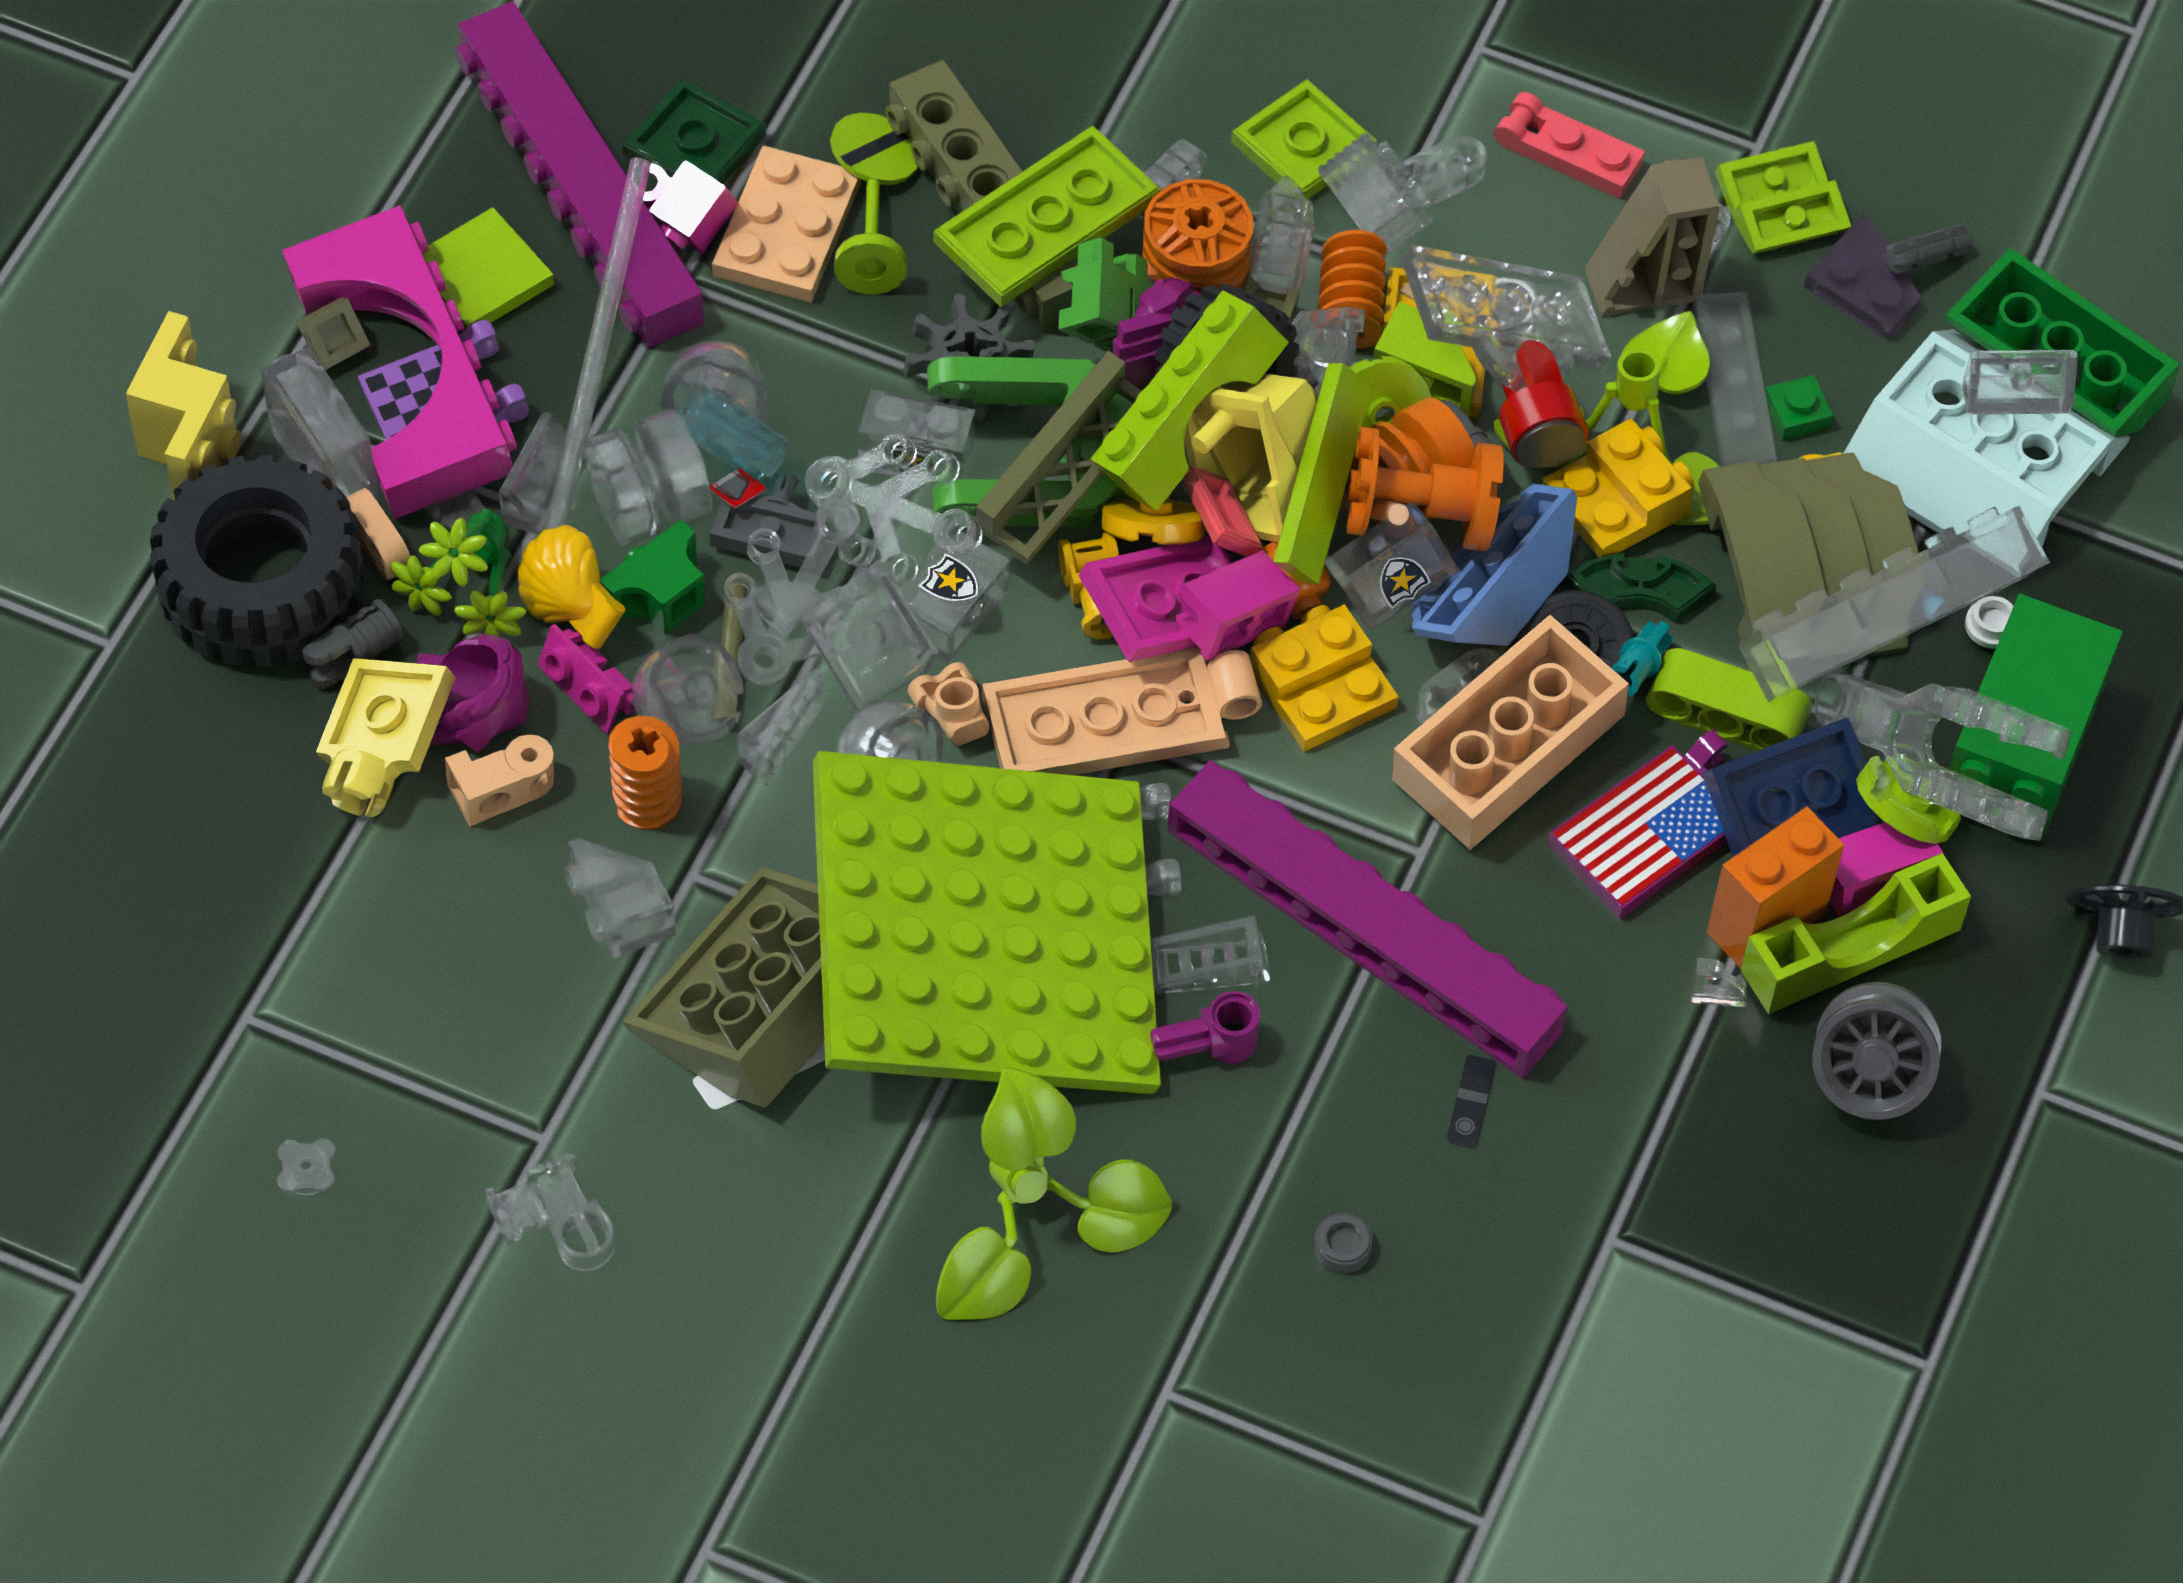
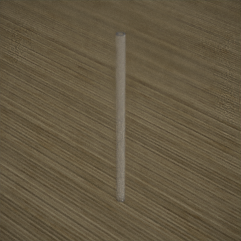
M632 158L630 161L544 530L568 525L651 168V163L643 158Z

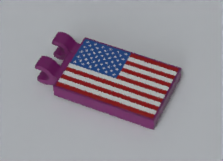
M1712 729L1702 735L1684 756L1671 745L1548 833L1547 845L1619 919H1622L1728 842L1702 775L1703 771L1719 766L1724 762L1725 758L1720 752L1727 748L1728 744Z

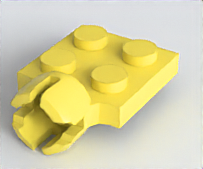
M353 658L316 750L319 757L326 764H330L324 779L322 792L331 797L334 806L353 815L361 816L369 798H371L365 816H377L384 810L395 779L404 772L420 771L456 679L447 666Z

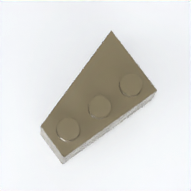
M1703 156L1689 159L1674 158L1663 163L1652 164L1585 266V271L1600 317L1701 301L1720 208Z

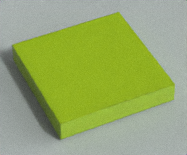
M1308 79L1233 130L1231 137L1233 145L1300 205L1376 152L1377 140Z
M493 207L428 245L429 251L422 253L426 263L436 261L447 289L439 293L443 302L453 299L464 326L463 331L473 323L481 320H487L492 323L555 285L554 274Z

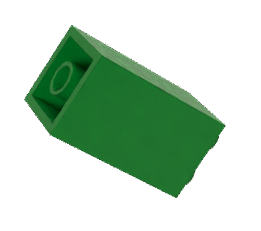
M2019 593L1956 744L1941 794L1946 802L1949 803L1952 798L1955 799L1960 815L1963 817L1978 818L2003 827L2012 835L2030 837L2043 842L2104 690L2123 631Z

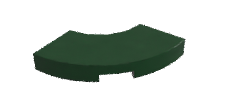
M1625 553L1610 554L1588 560L1569 570L1563 580V584L1569 590L1596 593L1613 602L1619 609L1641 608L1658 612L1675 624L1715 594L1717 585L1701 572L1674 559L1659 555L1657 560L1642 557H1625Z

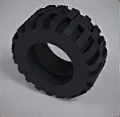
M259 455L258 460L244 461V456L228 458V465L216 468L213 463L199 470L198 479L192 482L187 478L174 489L175 501L170 498L164 501L157 513L158 522L151 530L150 545L152 552L150 558L160 607L165 619L172 622L173 631L183 642L190 643L193 641L195 651L209 658H213L216 653L222 655L223 663L242 666L244 660L254 661L255 667L272 666L271 660L285 658L286 662L289 663L303 658L302 648L348 618L350 611L358 607L362 596L361 583L364 581V565L355 514L351 512L349 500L342 490L333 488L332 480L323 473L314 470L309 474L306 464L292 459H288L286 464L277 462L276 456ZM251 540H279L289 543L305 553L300 562L291 570L277 578L263 582L244 583L232 581L216 574L210 569L224 552L240 543Z

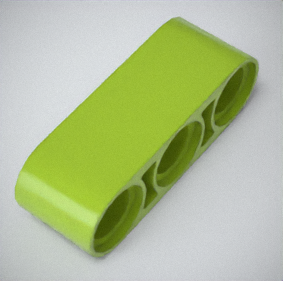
M1673 648L1665 652L1660 669L1656 672L1646 696V704L1657 715L1704 733L1713 729L1722 739L1755 751L1801 735L1813 709L1809 696L1793 686L1681 648Z

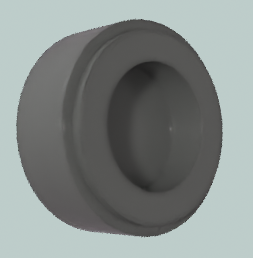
M1347 1213L1330 1215L1316 1229L1313 1245L1315 1257L1324 1268L1331 1272L1339 1274L1355 1272L1362 1268L1370 1257L1372 1234L1368 1225L1355 1215Z

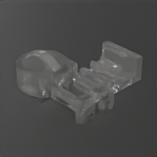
M565 1153L530 1168L527 1173L528 1186L525 1182L499 1194H496L493 1186L485 1189L486 1203L507 1245L522 1239L520 1232L538 1225L540 1231L546 1229V1223L549 1221L550 1232L557 1244L559 1256L569 1267L581 1271L598 1269L606 1264L613 1255L615 1238L612 1222L603 1212L597 1199L587 1203L572 1172L577 1171L576 1157L573 1154ZM552 1171H555V1172H556V1175H555V1176H553V1177H548V1174H549L550 1172H552ZM590 1225L596 1226L605 1233L606 1240L601 1247H599ZM576 1227L578 1228L588 1250L587 1253L576 1252L565 1244L569 1231Z

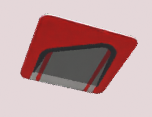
M737 469L710 485L709 489L732 507H738L765 491L766 487L744 470Z

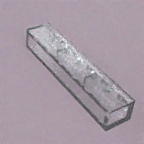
M1996 506L1991 507L1969 519L1967 523L1970 529L1958 535L1953 526L1925 540L1924 543L1928 549L1914 555L1911 547L1905 548L1881 562L1885 570L1871 576L1866 567L1839 581L1838 584L1841 591L1828 596L1824 588L1819 589L1794 603L1798 609L1797 612L1784 617L1781 610L1778 609L1751 623L1755 633L1740 642L1738 646L1767 701L1771 702L2015 584L2050 563L2020 506H2016L2002 514L1998 512Z

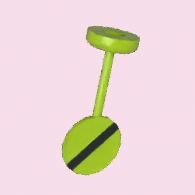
M859 112L847 115L837 122L830 138L833 155L841 166L855 177L867 181L865 233L854 235L845 240L837 249L834 272L838 281L847 289L860 294L876 295L889 292L898 287L906 278L907 257L903 247L893 238L878 234L880 184L894 185L905 182L915 174L918 165L911 152V141L905 132L897 135L884 116Z

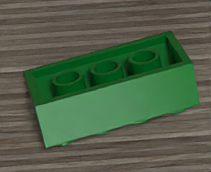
M2012 248L2007 250L1954 305L1945 317V320L2113 437L2140 431L2171 398L2180 366L2179 362Z

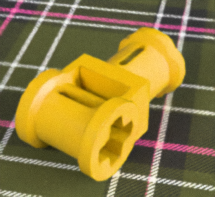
M1107 532L1102 534L1101 539L1070 543L1068 539L1058 540V558L1063 582L1069 588L1073 605L1082 604L1084 617L1081 626L1084 635L1096 640L1108 639L1114 636L1106 622L1101 623L1103 617L1078 575L1087 562L1119 556L1116 539Z

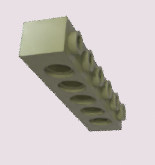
M940 60L889 83V105L885 108L887 120L897 135L905 132L911 141L910 148L916 164L922 171L928 169L936 181L938 194L947 207L953 206L958 214H960L1023 172L944 60ZM1077 257L1014 298L1019 312L1024 317L1030 316L1042 333L1059 325V310L1072 306V284L1064 281L1061 271L1077 267Z

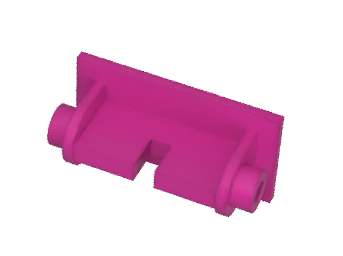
M556 624L551 625L537 665L606 734L611 733L619 712L623 711L626 715H630L641 706L642 699L638 696L639 688L635 684L630 683L615 667L602 671L601 669L605 668L607 659L596 648L589 646L579 632H574L572 629L562 631Z

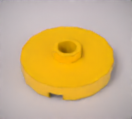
M1134 498L1111 500L1103 504L1102 529L1111 536L1134 542V540H1138L1140 534L1153 537L1152 542H1158V544H1186L1199 541L1205 536V532L1207 533L1194 504L1167 498L1157 511Z

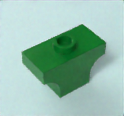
M680 519L648 544L633 548L621 564L600 579V584L616 601L625 607V612L620 620L629 617L643 618L653 623L665 635L705 605L704 574L694 566L697 563L695 531Z

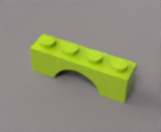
M1222 290L1214 302L1206 308L1203 316L1181 344L1173 350L1167 362L1148 386L1140 392L1136 401L1123 418L1107 434L1103 443L1090 460L1127 495L1157 511L1189 471L1184 450V439L1188 422L1198 404L1206 395L1223 384L1235 381L1257 384L1289 342L1254 306Z
M1941 853L1895 873L1888 883L1870 900L1837 919L1819 924H1807L1796 916L1750 936L1740 971L1767 1013L1771 1014L1960 931L1971 895L1944 854Z

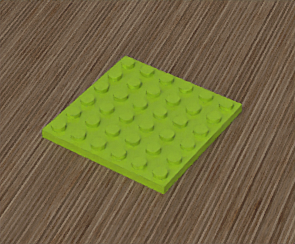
M818 751L813 759L825 1067L828 1069L999 1082L1003 1068L1010 1067L1036 1075L1054 1087L1154 1094L1161 1086L1159 1060L1155 1055L1150 1039V1033L1154 1028H1157L1139 782Z

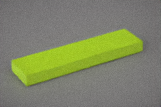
M1328 363L1274 557L1276 565L1299 581L1307 584H1319L1354 457L1359 428L1362 427L1373 387L1344 363Z

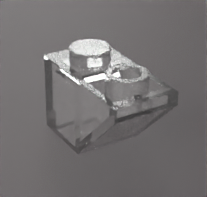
M580 838L568 842L570 864L563 867L567 884L575 898L583 895L589 907L585 911V917L590 932L596 942L605 940L613 958L676 935L674 906L652 862Z

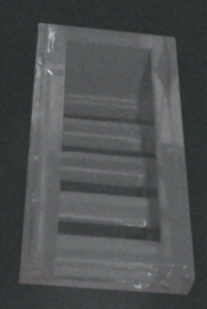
M818 669L812 670L738 733L739 764L763 785L769 786L774 781L823 707L824 674Z
M1255 915L1150 939L1153 983L1156 994L1242 986L1271 980L1263 933ZM1246 946L1248 957L1238 959L1236 947ZM1223 948L1225 962L1215 964L1213 949ZM1200 950L1202 967L1193 969L1190 951ZM1168 953H1178L1180 972L1170 974Z

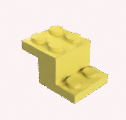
M168 311L126 392L137 454L138 456L167 465L172 497L175 501L174 489L184 480L189 478L193 482L199 478V470L213 463L216 468L222 467L226 460L228 461V458L236 457L241 442V432L236 430L234 418L236 402L234 399H231L227 375L197 367V342L192 339L189 317Z

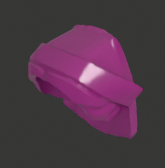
M1179 278L1156 280L1152 287L1146 289L1140 295L1135 317L1118 322L1117 336L1113 340V354L1126 362L1124 379L1141 391L1156 376L1155 370L1161 365L1159 361L1155 360L1156 349L1162 347L1163 339L1159 337L1163 327L1168 328L1172 322L1170 315L1176 307L1181 310L1185 306L1184 299L1192 293L1200 296L1195 290L1194 285Z
M479 634L474 638H467L455 644L454 650L447 652L445 655L418 654L416 664L447 666L456 677L429 746L464 743L479 753L495 735L516 728L526 721L529 709V691L522 663V654L509 640L495 635Z

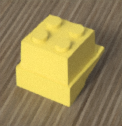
M1265 373L1257 384L1243 381L1223 384L1202 399L1192 413L1186 428L1184 443L1189 465L1227 478L1230 481L1258 538L1262 540L1279 542L1316 408L1317 394L1305 379Z

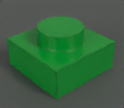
M1815 375L1765 387L1763 401L1782 440L1831 428L1834 415Z

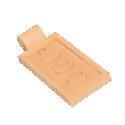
M1194 647L1128 662L1125 659L982 684V698L1000 768L1078 775L1229 748L1228 733L1224 731L1221 718L1230 720L1247 718L1259 711L1262 706L1249 654L1240 650L1226 651L1216 655L1209 661L1207 666V660L1200 654L1201 649Z

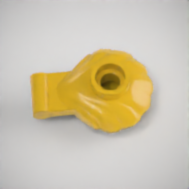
M562 525L543 530L537 538L531 540L526 546L522 555V562L518 568V582L520 584L518 590L519 596L527 607L529 614L535 619L543 620L546 624L569 621L589 646L600 649L624 614L625 607L616 601L600 584L598 559L589 537L570 525Z

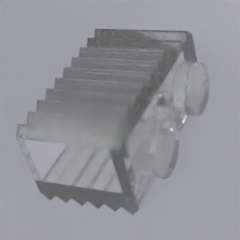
M1363 133L1359 139L1353 140L1350 146H1345L1342 152L1336 153L1334 158L1328 159L1325 165H1320L1318 172L1359 229L1375 233L1384 240L1388 247L1387 255L1384 256L1386 258L1433 222V219L1424 209L1431 200L1413 176L1406 182L1402 179L1397 170L1405 164L1386 140L1378 146L1368 133Z
M1269 191L1261 194V204H1259V213L1256 215L1257 223L1254 224L1255 233H1253L1251 251V276L1255 282H1259V287L1276 293H1286L1289 291V288L1302 289L1314 233L1313 201L1307 198Z

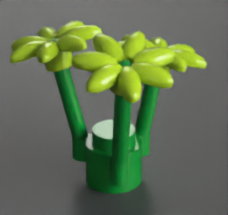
M483 509L481 512L475 513L470 517L467 524L463 518L457 519L450 533L438 522H432L430 524V531L437 543L423 544L419 548V552L422 555L438 558L430 567L422 568L418 558L414 555L408 559L407 567L398 561L391 563V570L399 578V580L393 582L392 590L399 594L411 593L408 604L412 611H418L424 605L435 616H440L442 613L439 602H447L452 599V596L446 590L436 585L442 576L446 575L451 569L457 584L464 587L468 583L467 567L474 571L483 572L488 569L487 564L491 563L493 568L488 597L473 590L470 593L473 606L459 605L455 607L454 612L457 616L469 620L463 626L464 634L474 635L484 629L485 634L498 637L500 636V631L510 636L521 635V628L514 621L522 618L526 614V610L522 607H505L507 594L504 591L501 592L505 565L511 557V553L504 547L509 531L505 521L490 510Z

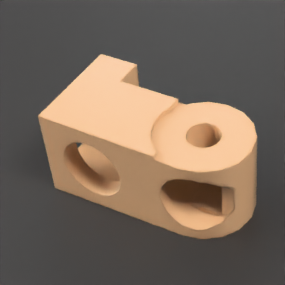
M528 734L519 736L512 740L505 750L497 751L474 761H471L466 750L445 758L447 786L469 827L542 797L549 792L554 783V753L552 746L546 739L538 735Z

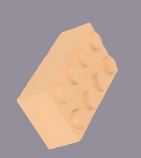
M1549 615L1394 748L1392 780L1471 850L1625 716L1629 683L1555 618Z

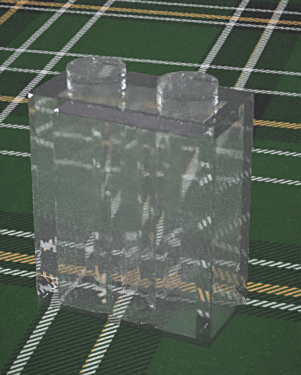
M310 347L294 354L283 355L274 360L270 365L262 368L261 373L270 430L288 458L306 464L309 474L314 470L323 473L332 480L333 488L342 490L346 497L363 488H367L375 499L378 500L370 437Z

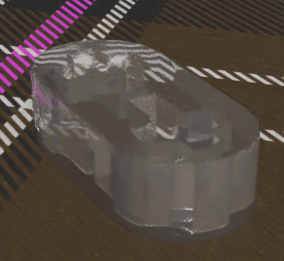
M1456 136L1407 158L1401 163L1397 172L1396 194L1398 198L1410 207L1425 208L1476 185L1481 181L1485 173L1487 151L1484 145L1470 136ZM1455 158L1460 159V161L1454 163ZM1472 161V165L1467 166L1465 162ZM1416 178V182L1410 183L1411 179ZM1429 180L1428 185L1423 186L1422 183Z
M1180 139L1144 174L1161 190L1170 184L1183 180L1198 179L1206 165L1207 153L1187 140ZM1145 211L1138 215L1143 220Z
M1474 648L1426 681L1420 688L1417 700L1416 713L1420 723L1423 724L1443 707L1432 708L1433 700L1440 704L1447 702L1471 683L1473 670L1481 674L1498 660L1501 655L1491 649Z

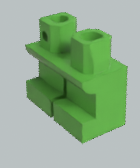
M1096 238L1078 244L1077 267L1061 271L1064 281L1072 284V306L1059 310L1058 330L1086 343H1093V346L1106 352L1109 350L1113 353V340L1117 336L1118 322L1135 317L1140 295L1146 289L1152 287L1154 283L1147 280V259L1137 254H1124L1113 258L1114 244L1103 238Z

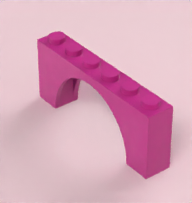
M400 205L282 250L292 282L306 315L315 312L340 297L348 298L353 310L390 314L414 324L433 339L442 352V366L437 386L422 411L397 434L367 449L377 480L394 519L515 473L509 452L518 449L507 420L504 419L497 422L492 411L500 409L489 379L479 382L474 372L482 369L471 339L461 342L457 334L458 331L464 329L453 299L443 302L439 292L447 289L440 269L435 260L426 263L422 253L428 252L429 248L418 221L408 224Z

